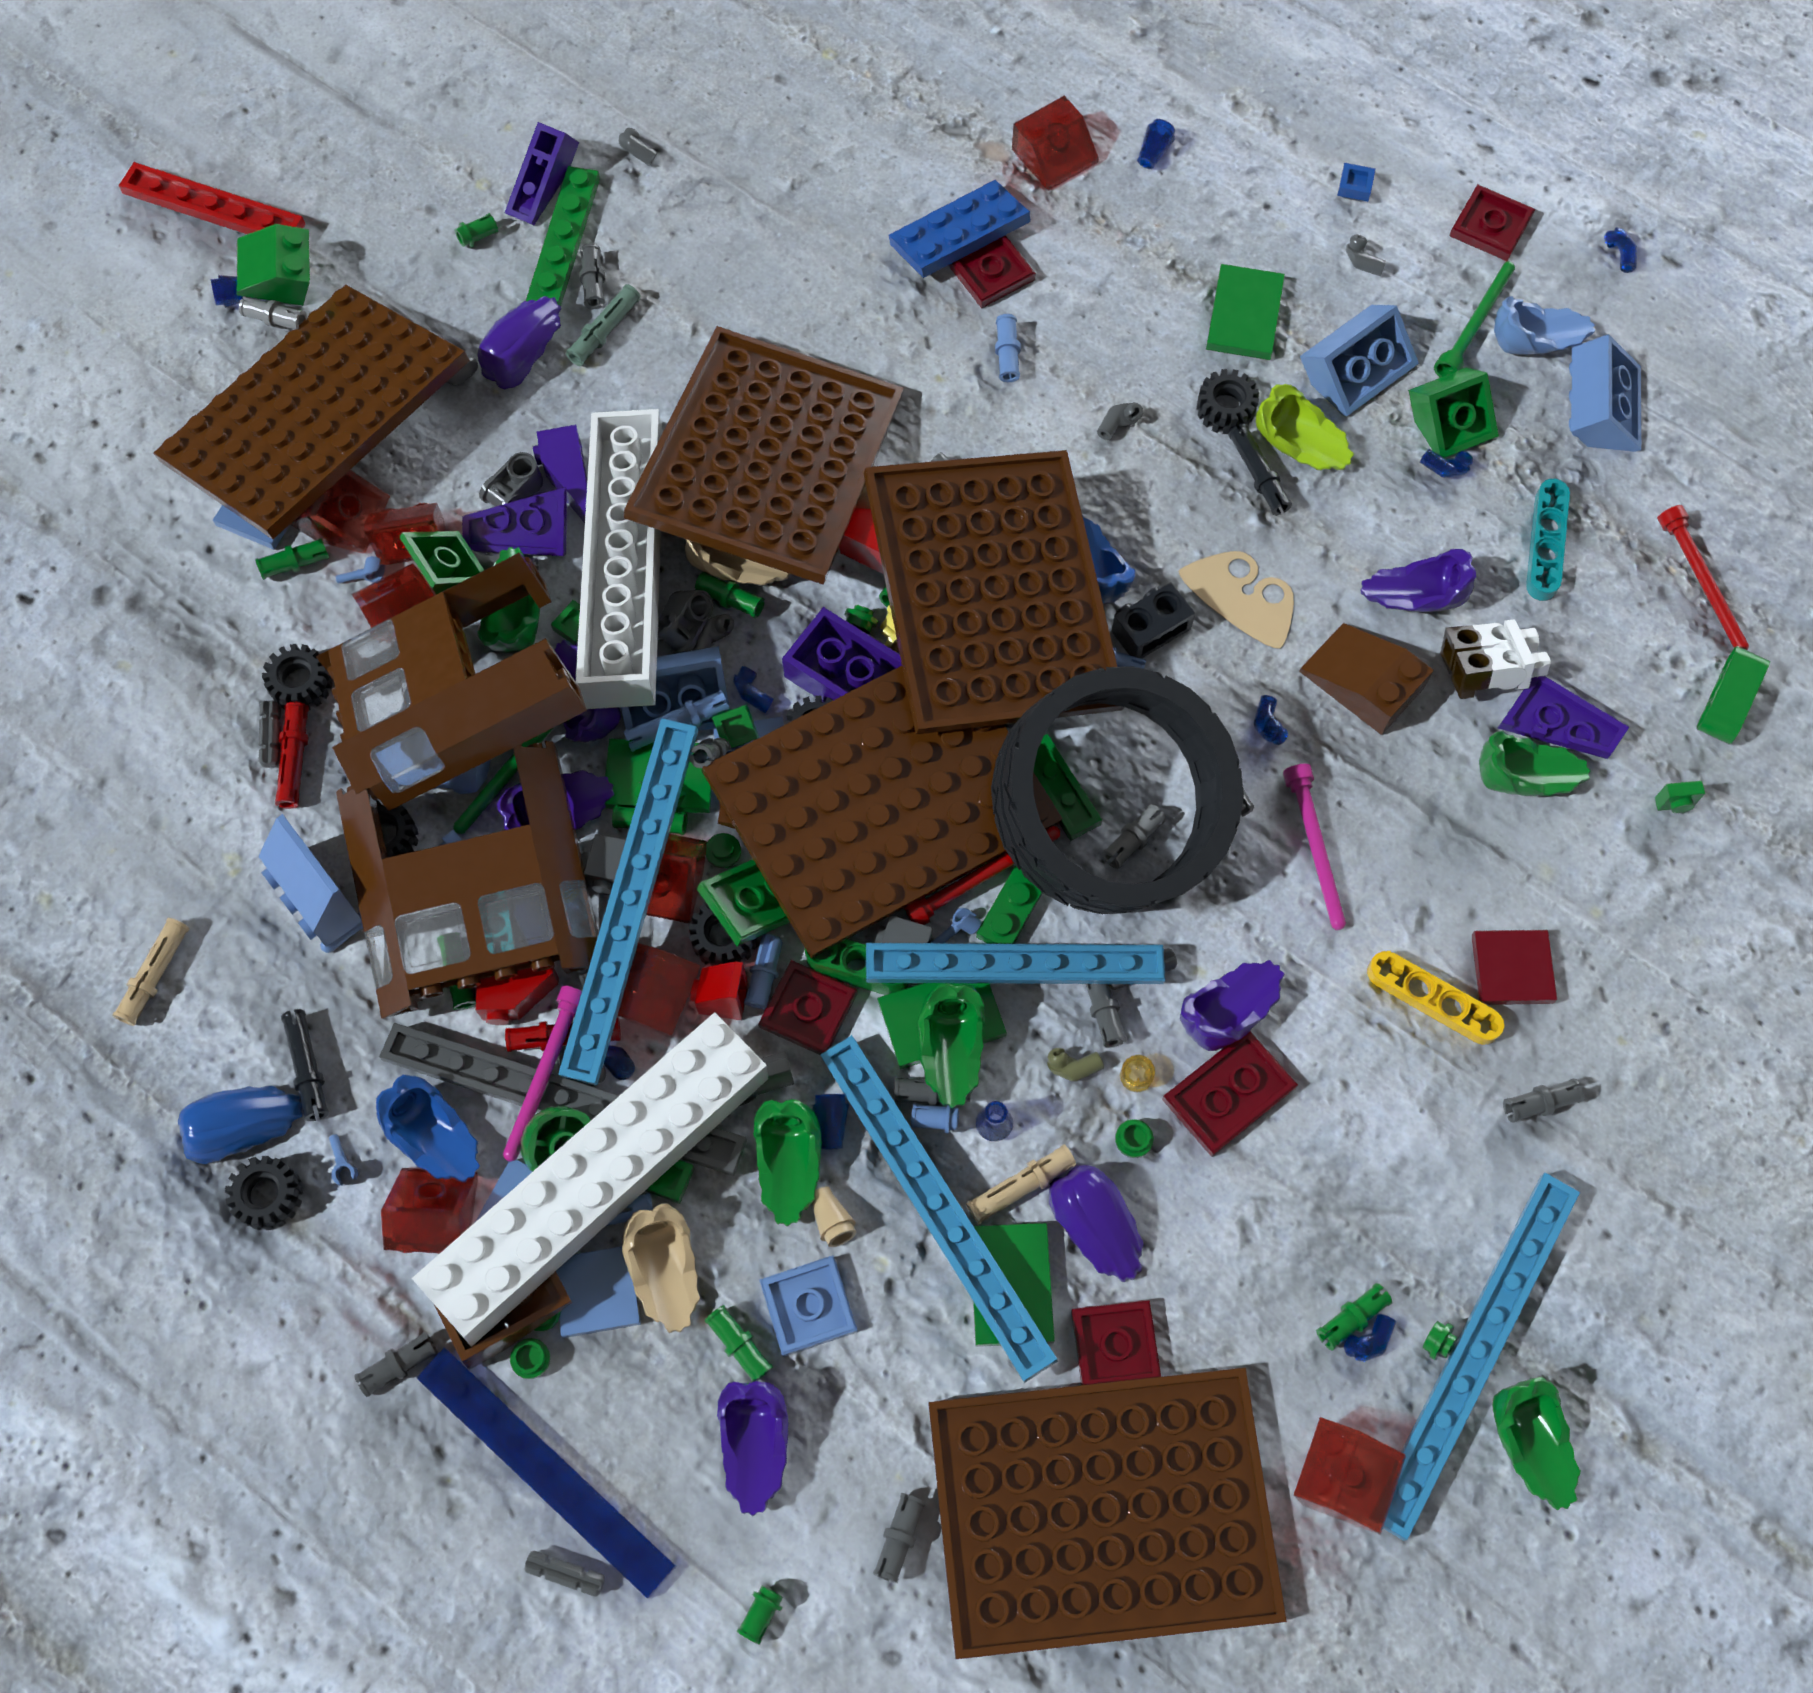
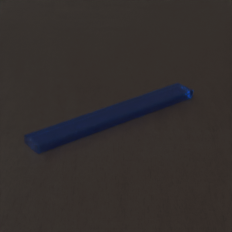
M444 1347L417 1376V1379L647 1599L654 1594L676 1568V1565L448 1349Z

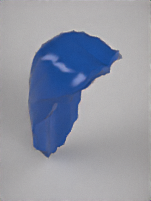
M1083 517L1102 603L1115 602L1124 597L1125 593L1130 590L1136 575L1135 569L1129 567L1117 550L1111 547L1109 541L1103 535L1100 525L1094 524L1093 521Z
M402 1075L394 1081L391 1088L382 1091L377 1096L376 1115L384 1135L403 1154L410 1158L417 1167L428 1171L436 1179H450L453 1177L460 1182H466L468 1178H474L475 1171L480 1168L476 1160L478 1141L470 1134L467 1125L459 1118L455 1109L444 1100L437 1088L421 1077Z
M271 1085L264 1087L248 1086L212 1093L190 1103L180 1112L178 1119L186 1158L200 1164L218 1162L226 1156L246 1152L255 1145L264 1144L272 1138L284 1136L287 1130L292 1127L294 1120L303 1116L300 1097L295 1094H285L284 1091Z

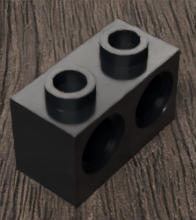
M1172 582L1162 588H1152L1144 595L1143 599L1135 604L1128 603L1119 608L1114 615L1111 632L1130 656L1142 659L1191 630L1195 612ZM1160 609H1167V610H1169V611L1172 612V613H1171V614H1163V613H1161L1159 610H1160ZM1130 626H1140L1144 630L1135 631Z

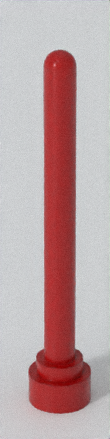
M1676 505L1663 511L1657 517L1663 531H1668L1670 535L1675 536L1732 646L1748 650L1749 644L1687 529L1689 526V515L1684 506Z
M1051 826L1045 829L1052 842L1060 837L1058 827ZM1006 852L926 899L924 897L905 907L904 910L912 922L926 925L930 922L929 918L934 916L935 910L1014 865V862Z

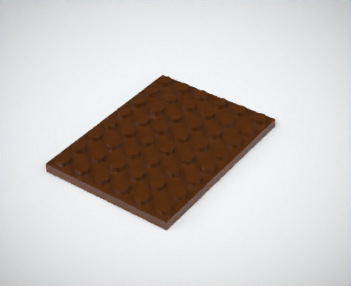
M344 285L341 289L335 291L332 297L322 306L312 311L308 318L299 325L298 329L288 332L283 340L270 351L264 353L259 361L246 372L240 374L235 382L222 393L216 395L212 402L197 415L192 416L173 436L167 438L153 454L166 467L259 531L274 539L462 369L470 359L466 352L352 287Z
M716 326L624 509V519L824 585L866 485L864 479L865 468L873 467L902 398L904 388Z
M1067 450L865 468L864 479L916 734L1016 723L1032 705L1072 677L1099 668L1106 670V667H1117ZM1101 703L1083 705L1064 711L1057 718L1122 711L1125 707Z
M902 666L714 760L707 767H702L703 775L811 959L1006 853L995 824V815H993L991 785L995 762L1008 734L1007 728L1004 724L916 734ZM1033 772L1034 799L1040 820L1044 828L1047 829L1060 824L1063 818Z
M1246 1368L928 1402L955 1659L1287 1622Z

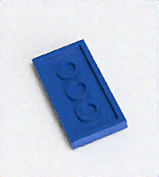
M993 180L889 234L890 245L925 278L1031 222L1030 211L1000 183Z

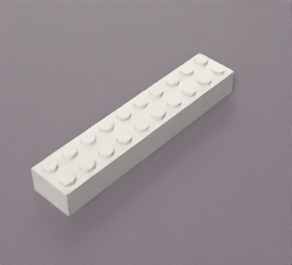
M659 409L591 413L576 683L580 688L586 709L655 705L661 531L624 519V509L663 433Z
M714 1012L412 1277V1280L472 1347L768 1080L767 1065Z

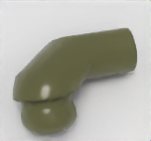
M1055 1048L1047 1056V1065L1050 1071L1073 1082L1104 1069L1103 1061L1097 1052L1077 1060L1068 1056L1064 1049Z

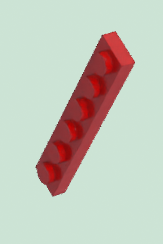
M133 162L119 184V188L125 195L244 234H250L274 224L304 228L306 225L303 217L136 162Z

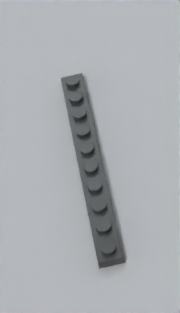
M397 1023L393 1024L379 1056L384 1062L521 1107L537 1070ZM551 1074L537 1112H541L549 1107L566 1106L585 1113L592 1120L612 1103L618 1095ZM715 1127L680 1159L735 1176L747 1139L744 1136Z

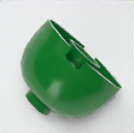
M566 1106L549 1107L535 1114L525 1126L521 1138V1155L529 1170L533 1172L587 1125L591 1119L585 1113Z

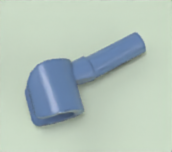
M367 557L364 569L336 575V581L339 584L356 579H365L372 583H378L383 579L386 566L384 564L380 565L381 559L379 557Z
M959 908L954 913L953 923L931 943L944 944L961 929L968 934H973L979 929L981 920L969 909Z
M331 1135L329 1141L336 1163L331 1175L336 1184L343 1186L340 1172L344 1168L350 1169L353 1180H357L359 1173L354 1165L347 1162L338 1135Z

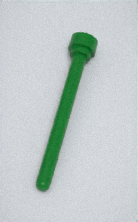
M1508 261L1502 265L1453 348L1439 356L1434 365V371L1440 378L1463 369V355L1515 270L1513 262Z
M553 728L522 743L523 747H528V745L533 743H542ZM514 753L454 823L453 830L457 834H464L518 771Z

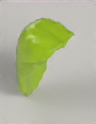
M1276 384L1271 389L1269 397L1261 403L1256 413L1255 423L1257 429L1269 443L1299 463L1307 464L1316 470L1331 468L1344 470L1346 466L1350 465V459L1354 453L1348 447L1349 442L1346 438V433L1338 429L1331 420L1326 418L1322 410L1307 400L1303 393L1295 386Z

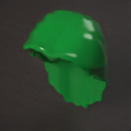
M510 547L508 550H501L499 559L493 566L517 553H521L523 557L524 555L520 548L514 549ZM528 595L481 619L477 636L490 650L503 653L520 652L535 643L540 608L531 595Z
M1498 731L1489 737V740L1483 744L1479 758L1480 776L1486 788L1512 795L1528 797L1570 793L1579 784L1590 779L1588 775L1590 769L1587 768V761L1578 759L1574 754L1568 752L1566 748L1537 745L1531 739L1514 737V735H1508L1504 731Z
M949 983L939 984L925 998L918 1018L920 1062L925 1072V1082L935 1093H938L941 1104L944 1106L948 1105L951 1109L957 1105H964L966 1096L971 1094L973 1089L979 1085L978 1074L984 1046V1002L974 986L969 984H962L958 987Z
M794 1099L786 1100L783 1103L769 1100L761 1105L754 1118L753 1135L756 1141L757 1166L759 1170L758 1180L762 1189L761 1202L767 1206L768 1211L774 1214L775 1222L778 1225L784 1224L788 1227L791 1223L799 1222L802 1211L807 1210L809 1205L815 1200L816 1186L820 1178L821 1131L817 1116L808 1105Z
M1543 1377L1530 1378L1502 1389L1494 1396L1492 1407L1499 1438L1516 1473L1524 1480L1531 1494L1538 1496L1542 1500H1547L1556 1510L1562 1507L1568 1509L1571 1503L1577 1501L1575 1489L1578 1485L1581 1470L1574 1459V1450L1569 1440L1570 1428L1564 1418L1558 1389Z

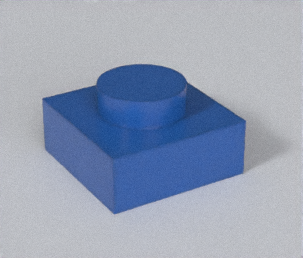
M1344 163L1337 196L1368 202L1376 168Z

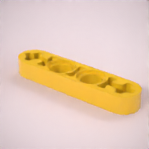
M1382 951L1377 953L1370 961L1367 975L1375 986L1473 1042L1488 1045L1493 1043L1503 1033L1504 1020L1496 1010L1403 957L1390 951ZM1385 962L1391 965V973H1388L1386 977L1380 974V966L1384 965ZM1404 971L1408 975L1402 981L1401 986H1398L1396 982ZM1412 980L1423 981L1428 987V994L1424 997L1414 996L1409 990V982ZM1452 998L1459 1002L1461 1014L1450 1016L1445 1013L1442 1008V1001ZM1471 1009L1475 1013L1470 1017V1021L1465 1024L1462 1021ZM1484 1019L1491 1022L1489 1025L1491 1030L1486 1034L1480 1031V1023Z

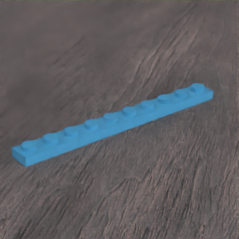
M663 718L660 720L558 1073L562 1077L598 1085L690 762L689 755H692L690 751L694 747L698 734L697 726Z
M851 1035L820 1055L1023 1382L1029 1381L1058 1362L1057 1357L854 1037Z
M1543 1173L1540 1176L1367 1518L1403 1541L1408 1540L1580 1194L1579 1191L1547 1173Z

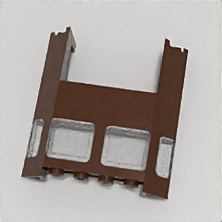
M517 553L316 656L335 684V687L332 688V694L339 705L336 716L343 727V733L340 734L342 742L332 748L356 795L368 789L370 797L374 801L379 799L390 811L587 711L579 686L546 638L475 674L463 628L528 595H531L539 608L552 602L545 580L529 557L524 558L521 553Z
M545 741L546 748H543L542 743H533L528 745V747H523L520 744L513 748L529 825L398 856L387 857L377 809L383 803L379 799L374 801L370 797L368 789L357 795L352 786L347 787V793L342 788L336 791L382 1019L419 1010L417 1002L442 995L444 988L458 985L459 990L470 989L481 985L480 980L495 976L496 981L507 980L518 976L517 971L532 967L533 972H539L554 968V962L560 961L561 968L566 974L589 969L599 932L587 880L584 876L585 870L558 750L553 741Z

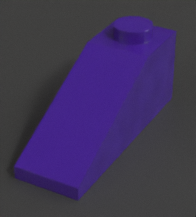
M537 122L504 213L535 225L563 182L567 168L572 164L579 142L565 132Z
M570 425L536 431L538 445L533 446V453L538 466L543 465L546 478L555 489L567 486V503L585 523L588 479L577 426Z

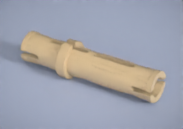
M167 918L163 929L149 950L135 978L128 980L126 985L129 988L116 1011L113 1012L112 1016L130 1026L136 1025V1021L149 998L155 997L157 993L156 985L171 962L186 932L189 931L187 925L173 918Z
M1064 1144L1038 1161L1031 1160L1026 1163L1027 1167L1019 1173L1009 1177L979 1197L966 1203L967 1208L979 1225L993 1214L1003 1210L1028 1193L1033 1192L1039 1187L1041 1189L1049 1186V1181L1077 1166L1076 1161Z

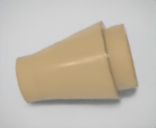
M825 1186L817 1189L812 1206L820 1239L826 1241L829 1247L843 1245L856 1235L854 1228L856 1222L833 1195L830 1187Z

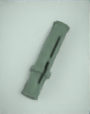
M629 284L624 285L623 289L605 307L600 315L591 324H586L582 328V335L566 350V356L572 363L582 366L596 348H602L606 343V337L622 321L634 305L641 300L640 293Z

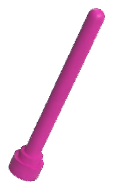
M1306 763L1293 765L1283 771L1286 787L1291 788L1292 793H1296L1331 926L1335 930H1342L1346 925L1310 793L1312 781H1314L1311 765Z
M562 986L556 1001L559 1003L557 1007L560 1011L503 1152L504 1159L509 1162L515 1161L519 1156L521 1138L525 1126L537 1111L575 1017L582 991L579 989Z

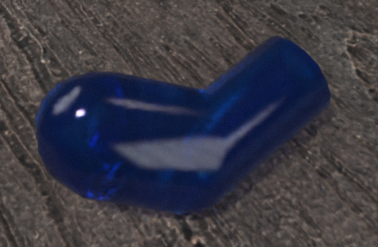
M1428 449L1422 456L1420 463L1440 477L1449 478L1467 474L1471 469L1473 457L1468 452L1460 451L1456 454L1455 458L1445 459L1433 450Z
M1377 1314L1370 1334L1361 1337L1351 1335L1346 1339L1344 1344L1346 1355L1355 1357L1356 1361L1361 1362L1382 1356L1387 1350L1396 1320L1383 1314Z

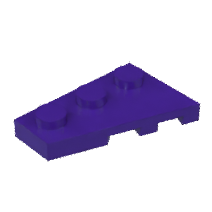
M567 486L462 516V537L470 549L474 551L499 553L501 550H508V548L513 547L514 549L520 548L523 554L565 556Z
M1546 676L1531 678L1529 688L1522 691L1498 726V729L1608 759L1629 727Z

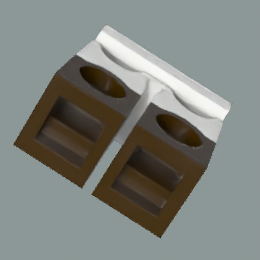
M1507 620L1504 622V625L1490 623L1445 628L1440 654L1449 674H1451L1452 682L1460 699L1474 698L1475 691L1498 687L1503 690L1515 687L1518 690L1527 689L1532 677L1546 676L1548 674L1551 664L1547 652L1531 654V652L1537 651L1539 646V635L1536 629L1520 630L1515 620Z

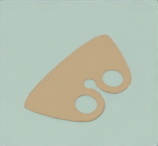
M1241 551L1223 552L1197 560L1179 570V575L1184 583L1202 601L1227 621L1265 645L1278 649L1283 647L1293 613L1292 589L1285 581L1279 578L1268 577L1260 580L1254 586V592L1251 595L1244 594L1242 587L1251 584L1258 574V566L1250 555ZM1235 559H1243L1250 566L1249 574L1242 578L1232 576L1228 569L1230 562ZM1271 584L1278 585L1284 592V598L1275 604L1267 602L1262 595L1264 587Z

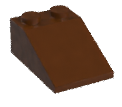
M1345 623L1327 639L1299 670L1301 674L1380 735L1392 725L1424 690L1434 671L1406 648Z
M555 1271L472 1347L436 1306L435 1308L461 1361L470 1370L503 1352L572 1302Z

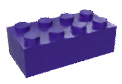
M825 607L819 611L782 658L784 677L813 696H821L823 702H826L827 697L835 700L902 666L900 654Z

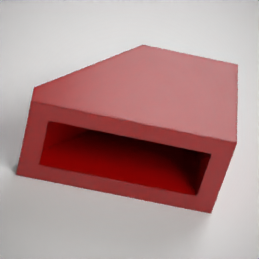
M735 961L701 969L700 979L693 980L690 1000L695 1002L698 1014L711 1016L715 1012L721 1018L742 1021L745 1008L744 1000L746 999L749 987L743 962Z
M531 967L517 971L518 976L507 980L496 981L495 976L481 979V985L477 986L476 1012L483 1021L491 1025H506L509 1023V1020H520L558 985L559 977L555 969L551 968L533 972Z

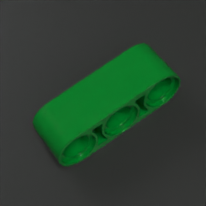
M1736 646L1722 668L1696 729L1729 745L1732 744L1744 724L1768 670L1770 661Z
M847 939L828 949L832 954L824 960H818L814 957L811 959L805 949L808 968L842 983L882 995L891 994L908 987L909 983H866V966L858 971L850 969L847 965L852 960L861 959L866 962V945Z

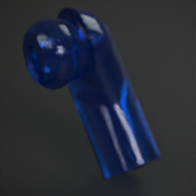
M1615 227L1614 230L1607 231L1604 235L1607 247L1614 248L1618 246L1620 250V270L1624 273L1635 271L1637 268V245L1621 227Z
M742 666L738 674H734L733 677L734 685L740 697L761 712L766 713L774 698L752 685L757 677V673L747 666Z
M1262 695L1253 722L1254 728L1267 742L1281 745L1287 740L1288 731L1274 716L1278 701L1273 696Z
M609 1045L604 1061L605 1067L613 1077L619 1080L629 1079L635 1071L634 1062L622 1047Z

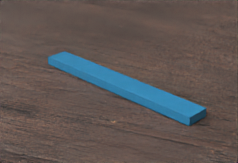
M866 943V983L1164 984L1163 945Z

